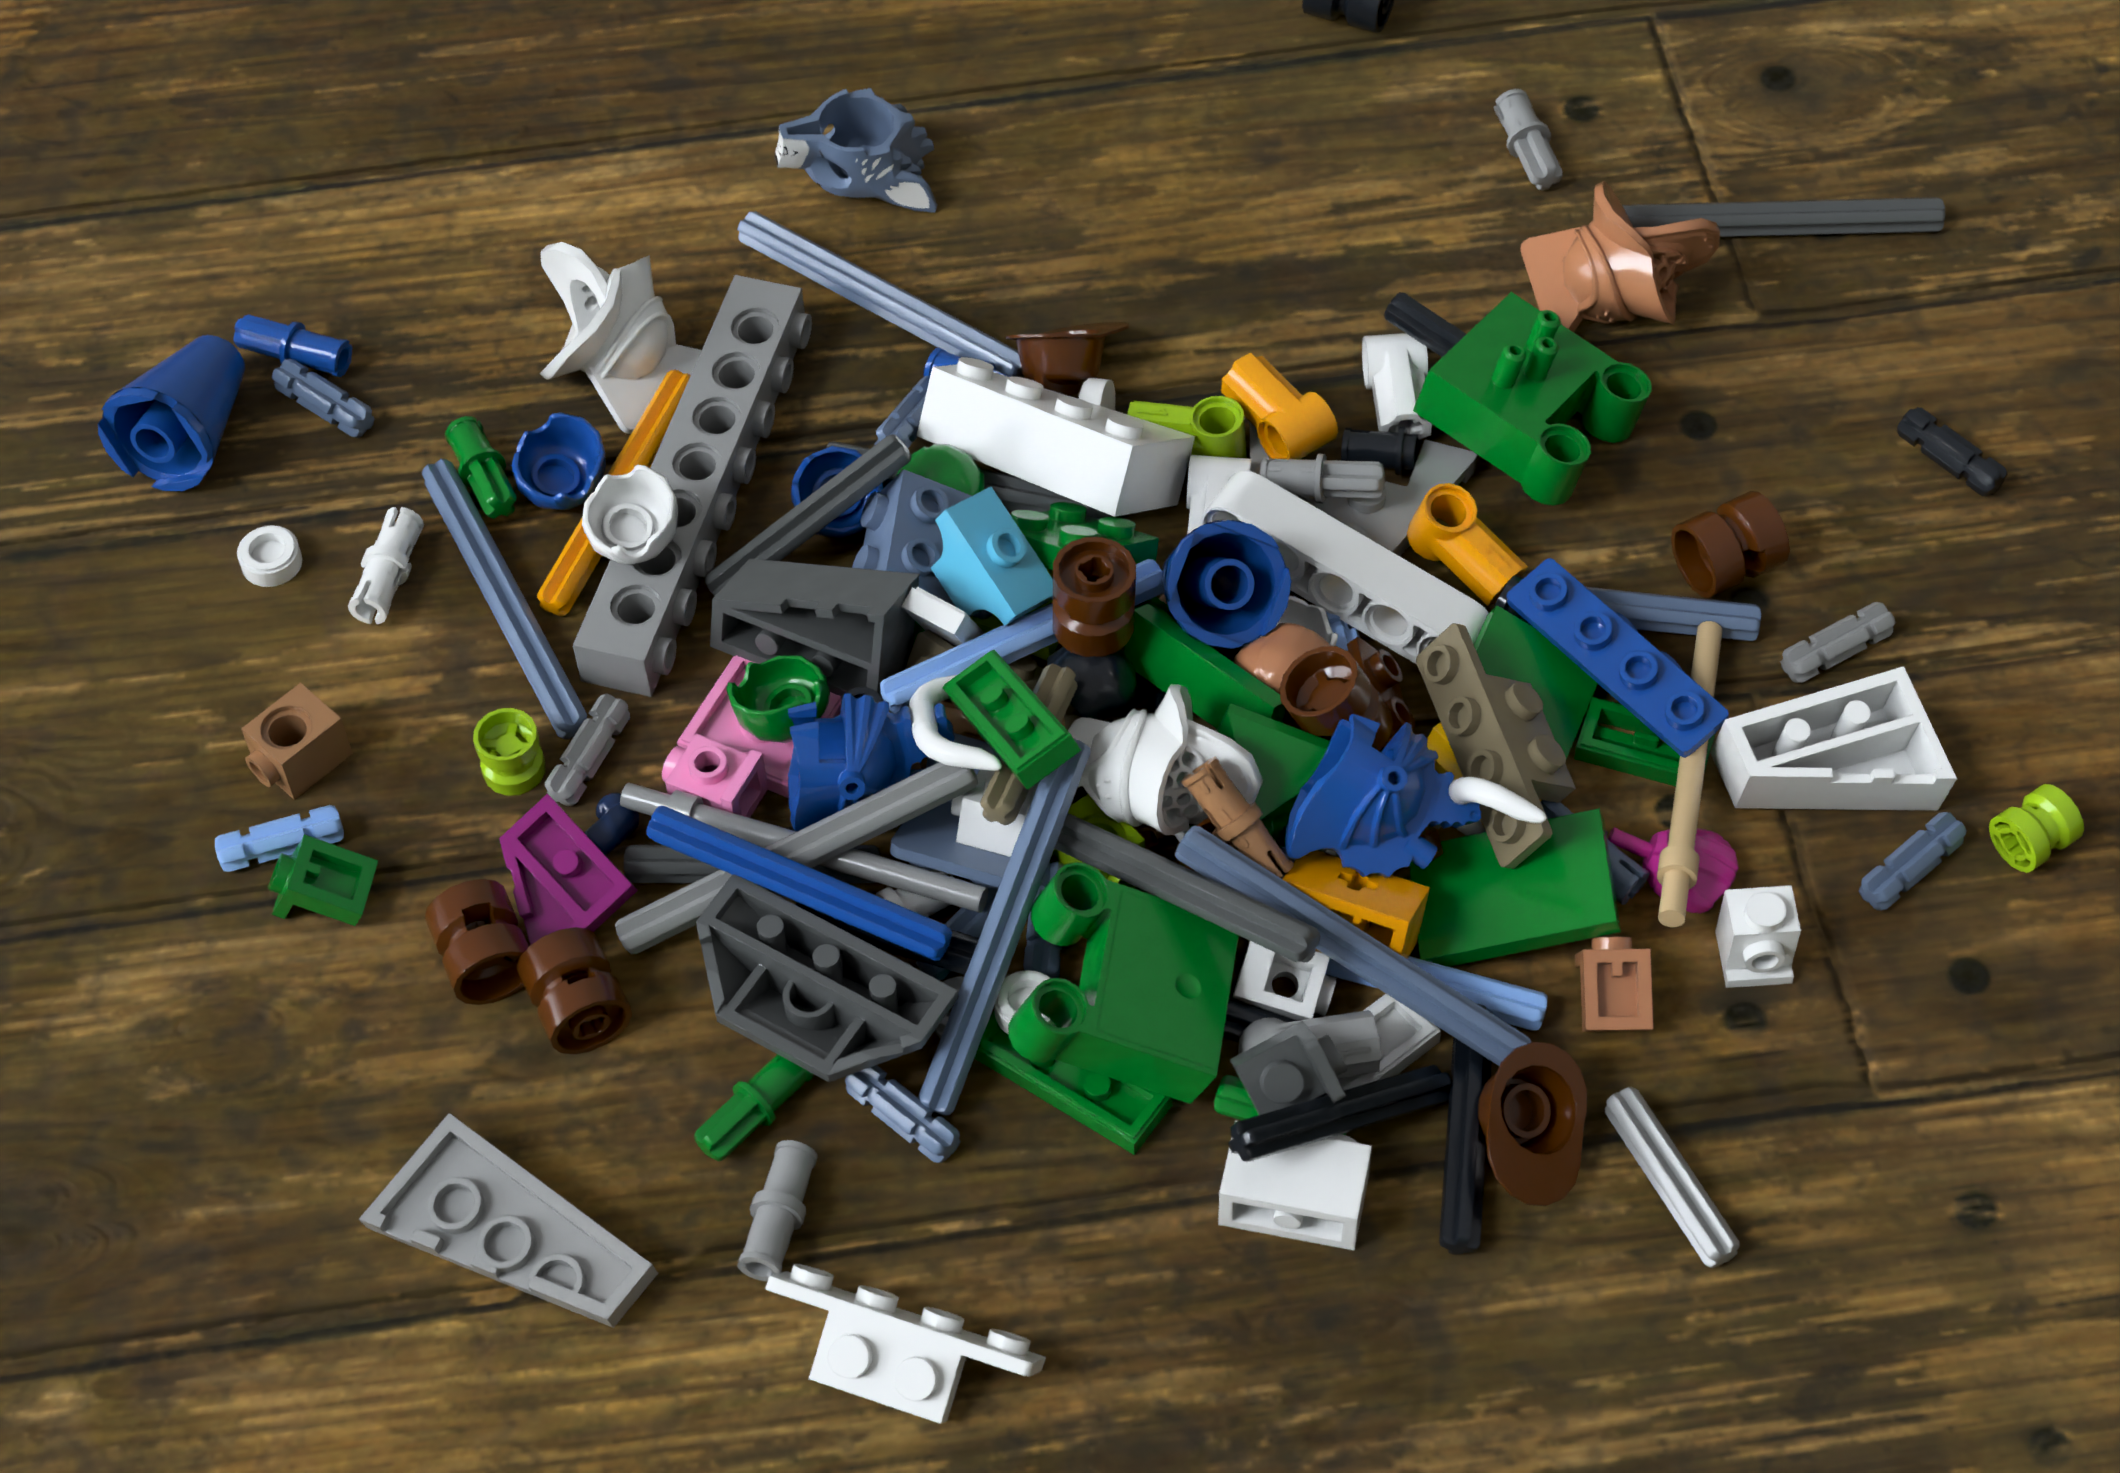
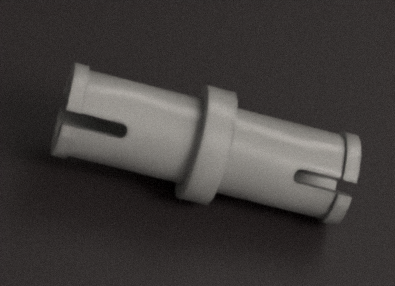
M793 1140L778 1142L764 1188L753 1197L750 1214L754 1219L744 1251L738 1261V1268L748 1277L760 1281H768L769 1275L781 1273L782 1263L794 1230L799 1229L804 1222L806 1207L802 1202L812 1169L815 1167L818 1158L814 1149L806 1144Z

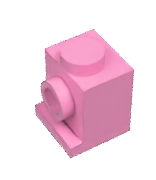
M699 734L694 736L687 749L680 746L674 747L667 756L662 770V779L665 782L667 794L671 795L675 790H680L702 797L704 805L749 818L768 790L763 753L751 749L746 754Z

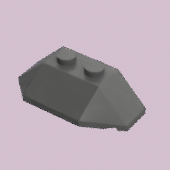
M734 874L731 875L696 921L717 1022L828 1082L922 1049L959 998L958 990L761 886Z

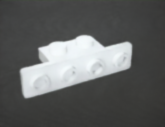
M794 1264L791 1272L785 1271L769 1275L766 1290L829 1311L809 1376L810 1380L941 1424L948 1420L966 1357L1027 1377L1042 1371L1045 1357L1029 1352L1031 1341L1017 1334L990 1329L987 1338L963 1330L962 1327L965 1319L956 1314L936 1308L924 1307L921 1316L897 1308L899 1297L892 1293L859 1285L855 1294L831 1286L834 1278L832 1274L806 1265Z

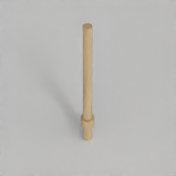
M1705 621L1697 627L1691 679L1714 698L1723 630L1718 623ZM1708 740L1688 757L1683 758L1680 756L1668 847L1660 852L1657 880L1662 885L1658 920L1667 927L1674 928L1684 924L1689 889L1694 887L1697 882L1700 858L1694 847Z

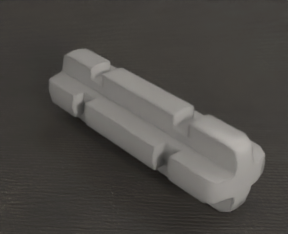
M1873 602L1857 611L1858 618L1854 615H1849L1809 636L1811 643L1808 644L1807 641L1802 640L1786 648L1782 653L1781 667L1784 672L1788 673L1793 682H1805L1819 674L1818 667L1827 670L1866 649L1865 642L1876 644L1891 636L1893 626L1896 623L1895 618L1883 603Z
M603 694L594 703L589 711L593 718H587L583 721L560 757L564 764L556 765L545 781L547 794L555 802H560L565 806H573L579 801L587 788L583 781H590L616 741L611 736L619 735L630 719L628 704L622 699L615 698L609 694Z

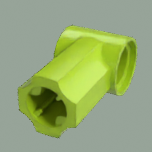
M1211 396L1201 400L1194 407L1143 401L1130 402L1127 415L1195 436L1191 455L1247 459L1244 411L1241 405L1232 398Z

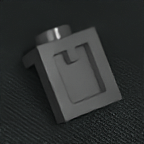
M1303 1021L1230 1059L1258 1115L1316 1099L1327 1093L1333 1103L1346 1097L1337 1076L1346 1072L1347 1068L1328 1034L1317 1039Z

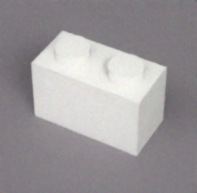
M1341 1134L1250 1162L1243 1161L1239 1154H1233L1229 1148L1219 1192L1218 1225L1355 1250L1369 1179L1372 1146L1357 1143L1351 1137Z

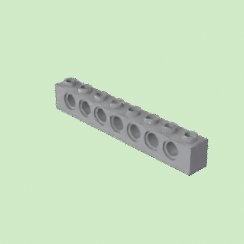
M734 275L650 467L667 478L676 496L678 518L675 536L658 556L648 561L636 564H622L610 559L573 643L581 682L652 697L661 674L668 675L676 657V637L681 625L689 626L694 617L697 604L696 590L702 577L705 578L714 569L717 556L716 542L721 530L728 531L734 521L738 489L741 483L748 484L752 478L756 463V446L760 437L767 438L772 430L775 417L774 404L779 392L786 393L790 387L795 353L798 348L804 349L808 344L812 328V317L810 314L805 313L802 288Z

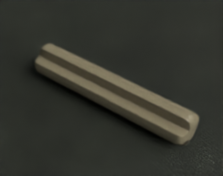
M1053 663L1043 669L1033 693L1061 723L1077 689V682L1074 680L1076 674L1068 666L1061 668ZM1000 759L1002 768L994 772L980 804L984 809L982 814L989 822L997 821L1006 826L1016 820L1030 789L1027 790Z

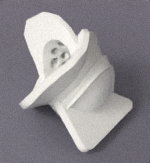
M564 242L547 245L541 251V266L564 301L572 321V326L564 347L543 369L540 375L549 380L578 370L585 372L619 428L623 432L631 434L665 375L674 369L683 374L688 373L691 375L702 350L676 344L672 318L667 314L662 302L663 299L659 296H654L650 255L629 265L613 269L611 274H608L598 267L582 249Z
M1171 684L1154 714L1147 713L1145 709L1141 711L1132 709L1127 717L1114 720L1112 723L1093 718H1079L1068 729V732L1074 739L1088 745L1091 751L1078 787L1083 786L1097 806L1118 823L1125 822L1132 827L1146 824L1164 835H1175L1179 842H1181L1186 832L1190 829L1189 824L1197 825L1208 818L1187 787H1184L1181 783L1185 776L1190 773L1193 775L1192 771L1216 756L1220 761L1219 764L1248 804L1255 802L1263 782L1251 753L1231 738L1193 721L1192 700L1188 689L1183 685Z

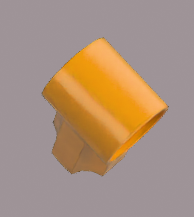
M1251 352L1244 355L1233 363L1230 371L1222 378L1221 393L1225 397L1234 399L1241 405L1244 416L1257 428L1260 443L1271 459H1301L1337 438V422L1325 400L1317 393L1311 391L1302 396L1263 356L1256 357Z
M1451 483L1438 484L1427 492L1408 525L1407 537L1409 544L1421 557L1432 561H1442L1487 606L1492 603L1495 604L1508 581L1517 574L1523 576L1528 566L1476 517V503L1468 491L1461 486ZM1435 518L1443 520L1449 527L1441 525Z

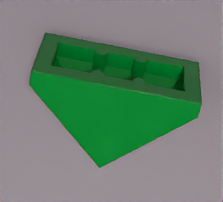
M1231 703L1216 732L1234 740L1253 755L1263 779L1255 800L1263 812V815L1259 818L1261 821L1291 812L1300 789L1315 772L1330 742Z

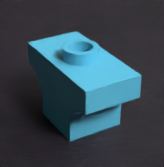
M992 486L945 509L935 519L942 535L943 552L940 559L931 567V570L954 605L966 612L969 617L986 610L994 614L1005 626L1053 599L1052 577Z

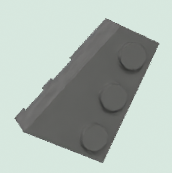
M749 558L712 599L710 647L758 664L778 655H800L821 668L827 679L830 692L841 696V699L844 693L857 687L871 688L878 692L882 698L880 683L882 680L905 670L913 648L915 620L901 606L912 587L915 589L918 587L919 574Z

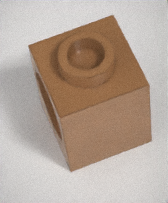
M301 682L241 728L250 751L245 760L252 773L267 787H271L276 783L294 800L353 754L341 717Z

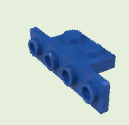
M1548 558L1508 591L1506 595L1507 603L1513 610L1681 757H1688L1721 729L1725 719H1729L1728 710L1684 673L1680 665L1669 654L1659 651L1638 633L1634 625L1625 616L1610 609L1554 559Z

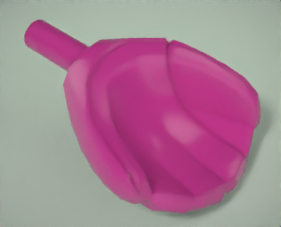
M1613 827L1609 833L1608 840L1624 850L1643 857V868L1650 873L1647 881L1650 887L1654 888V892L1661 897L1662 885L1657 880L1660 852L1668 847L1670 829L1655 833L1651 840L1647 842ZM1697 828L1694 850L1700 858L1697 882L1694 887L1689 889L1686 911L1701 914L1709 911L1714 903L1724 894L1725 890L1731 887L1736 878L1735 873L1738 871L1736 852L1722 836L1710 830Z

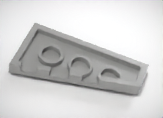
M448 1113L359 1218L364 1226L370 1230L612 1328L617 1325L658 1274L650 1262L450 1113Z

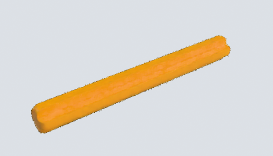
M674 369L665 375L608 472L609 475L627 474L638 464L651 467L691 376L690 374H683ZM582 518L537 593L540 607L546 612H552L560 617L570 612L602 555L593 550L583 530Z

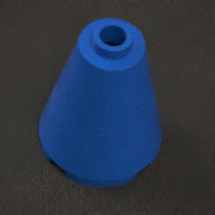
M200 336L109 397L102 408L103 418L98 423V435L107 454L121 470L133 478L138 471L156 480L151 487L162 491H185L199 485L212 467L245 373L244 360L235 346L217 336Z
M1218 520L1199 526L1179 542L1163 564L1162 588L1171 615L1186 634L1212 647L1232 649L1244 646L1260 636H1265L1276 627L1288 606L1292 581L1289 568L1286 567L1278 549L1279 546L1273 537L1253 524L1236 520Z

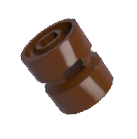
M1749 491L1721 504L1717 508V514L1705 511L1677 524L1672 529L1671 544L1677 566L1692 590L1704 598H1711L1739 585L1744 580V576L1755 578L1783 565L1788 561L1790 553L1789 537L1784 522L1769 499L1757 491Z
M1084 537L1072 541L1062 548L1053 562V633L1058 642L1071 653L1083 657H1104L1118 652L1128 644L1134 632L1136 562L1130 551L1120 543L1104 537Z
M1337 646L1315 648L1305 652L1293 661L1284 673L1279 688L1281 702L1303 731L1330 741L1339 720L1349 721L1350 715L1356 714L1381 723L1372 744L1373 748L1380 751L1389 739L1393 726L1391 710L1347 650Z
M477 879L457 884L439 894L428 906L425 919L438 953L443 956L442 962L456 998L466 1004L482 1005L510 997L524 988L517 970V964L520 956L529 945L523 931L517 927L518 920L504 886L494 880Z
M572 927L555 931L534 942L520 956L517 964L520 979L532 1004L538 1007L539 1019L553 1049L562 1054L573 1055L590 1052L618 1037L629 1025L632 1017L630 1004L617 978L610 974L609 961L596 934L589 929Z

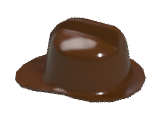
M1102 322L1054 329L1039 334L1006 336V339L1014 340L1017 343L1022 373L1025 378L1042 384L1045 389L1072 396L1081 390L1083 383L1088 378H1097L1106 336L1128 329L1129 323Z
M1530 1042L1515 1048L1500 1063L1498 1071L1485 1084L1478 1100V1118L1482 1131L1486 1136L1488 1160L1494 1175L1511 1196L1527 1205L1548 1206L1564 1199L1575 1185L1581 1165L1583 1130L1587 1112V1087L1581 1069L1570 1054L1552 1043Z

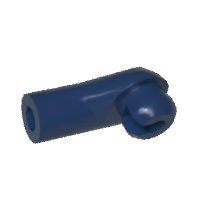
M610 793L598 802L595 812L598 820L584 832L606 856L628 838L639 825V812L621 806L620 793Z

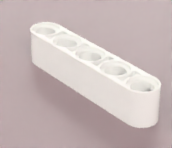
M1252 471L1234 473L1201 516V525L1218 520H1236L1253 524L1273 537L1280 548L1279 551L1286 567L1289 568L1292 581L1291 591L1316 606L1323 607L1328 613L1339 616L1340 620L1417 664L1416 658L1418 654L1452 623L1465 625L1473 644H1475L1487 617L1488 611L1474 599Z

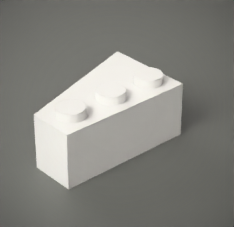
M1904 666L1725 719L1710 752L1735 808L1938 811L1957 780Z

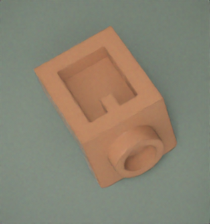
M1631 937L1592 938V949L1582 950L1575 954V968H1580L1582 1032L1653 1030L1651 949H1632Z

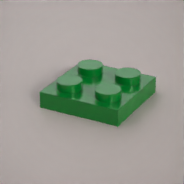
M1068 502L1050 504V510L1043 512L1033 510H1015L1011 512V517L1045 568L1053 570V562L1062 548L1070 542L1084 537H1104L1120 543L1130 551L1136 564L1147 559L1156 561L1159 538L1135 531L1136 524L1127 519L1116 517L1097 519L1086 515V507Z

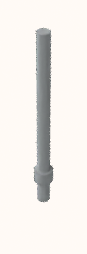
M627 783L620 797V805L627 809L652 816L656 808L666 806L763 848L796 832L704 805L702 797L680 790H675L670 795L633 783ZM854 848L819 864V866L978 913L983 911L988 899L989 890L987 887Z

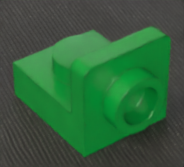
M304 834L293 855L289 856L281 853L273 870L268 890L278 893L272 915L285 919L291 907L296 905L356 926L363 915L378 860Z

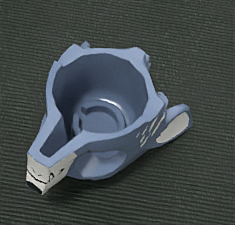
M871 88L856 90L851 93L844 89L829 97L811 115L779 124V138L774 156L778 168L804 169L811 179L823 190L837 196L877 198L914 211L935 213L937 203L929 184L920 175L922 174L921 169L924 168L922 157L934 150L933 142L931 139L926 138L925 127H914L915 120L913 116L907 112L902 104L888 103L884 98L876 96ZM829 124H833L832 131L824 135V129Z

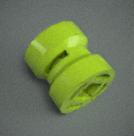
M501 708L487 713L478 721L474 729L473 742L480 759L481 771L487 786L496 793L506 796L521 795L534 789L541 782L545 774V759L539 745L537 727L532 717L522 710Z
M2043 784L2024 797L2022 807H2009L1992 818L1989 824V832L1994 847L2001 857L2018 871L2029 873L2048 861L2053 848L2062 850L2081 838L2084 832V823L2079 809L2063 790L2051 784Z

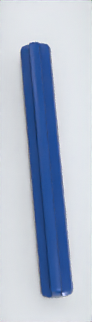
M659 806L648 823L646 835L659 844L727 873L749 880L767 890L931 960H941L948 949L952 931L946 925L671 808Z

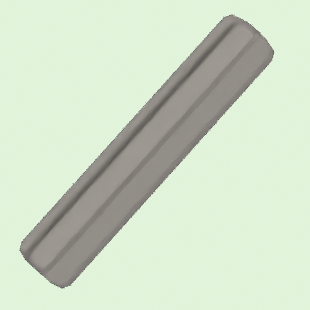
M1627 1087L1611 1095L1606 1100L1605 1114L1703 1263L1710 1268H1716L1733 1259L1740 1247L1739 1240L1639 1090Z

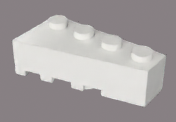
M961 357L958 360V364L932 367L917 437L935 444H950L970 454L976 461L1114 517L1178 505L1195 436L1092 404L1082 399L1045 389L1042 384L1027 378L1008 377L993 372L994 366L979 359Z

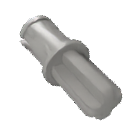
M1513 89L1501 94L1495 101L1497 106H1494V111L1508 135L1506 146L1512 156L1519 157L1530 182L1535 184L1538 190H1548L1552 184L1561 181L1563 173L1549 144L1551 132L1548 126L1540 122L1536 117L1525 91Z
M1318 454L1316 460L1271 459L1270 457H1263L1260 467L1261 476L1296 496L1315 497L1317 503H1324L1326 497L1379 498L1384 491L1385 472L1383 464L1376 461L1327 460L1325 454Z

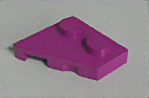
M548 794L499 838L506 867L511 871L514 881L513 894L518 913L524 919L530 945L543 936L561 929L578 927L594 932L638 891Z

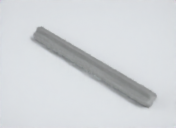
M938 762L765 847V849L813 868L976 788L978 785L977 775L974 769L948 766ZM718 870L618 919L615 927L621 944L630 954H637L697 925V919L732 874Z

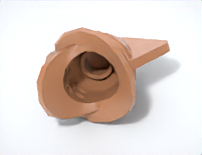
M1602 181L1595 185L1594 211L1591 223L1573 229L1528 238L1523 241L1520 247L1539 310L1555 312L1561 319L1560 324L1572 332L1576 330L1583 319L1606 324L1626 320L1631 322L1637 316L1674 325L1676 319V295L1679 289V285L1674 279L1681 276L1684 272L1708 262L1720 247V230L1716 222L1703 218L1662 226L1633 228L1620 200L1612 188L1605 181Z

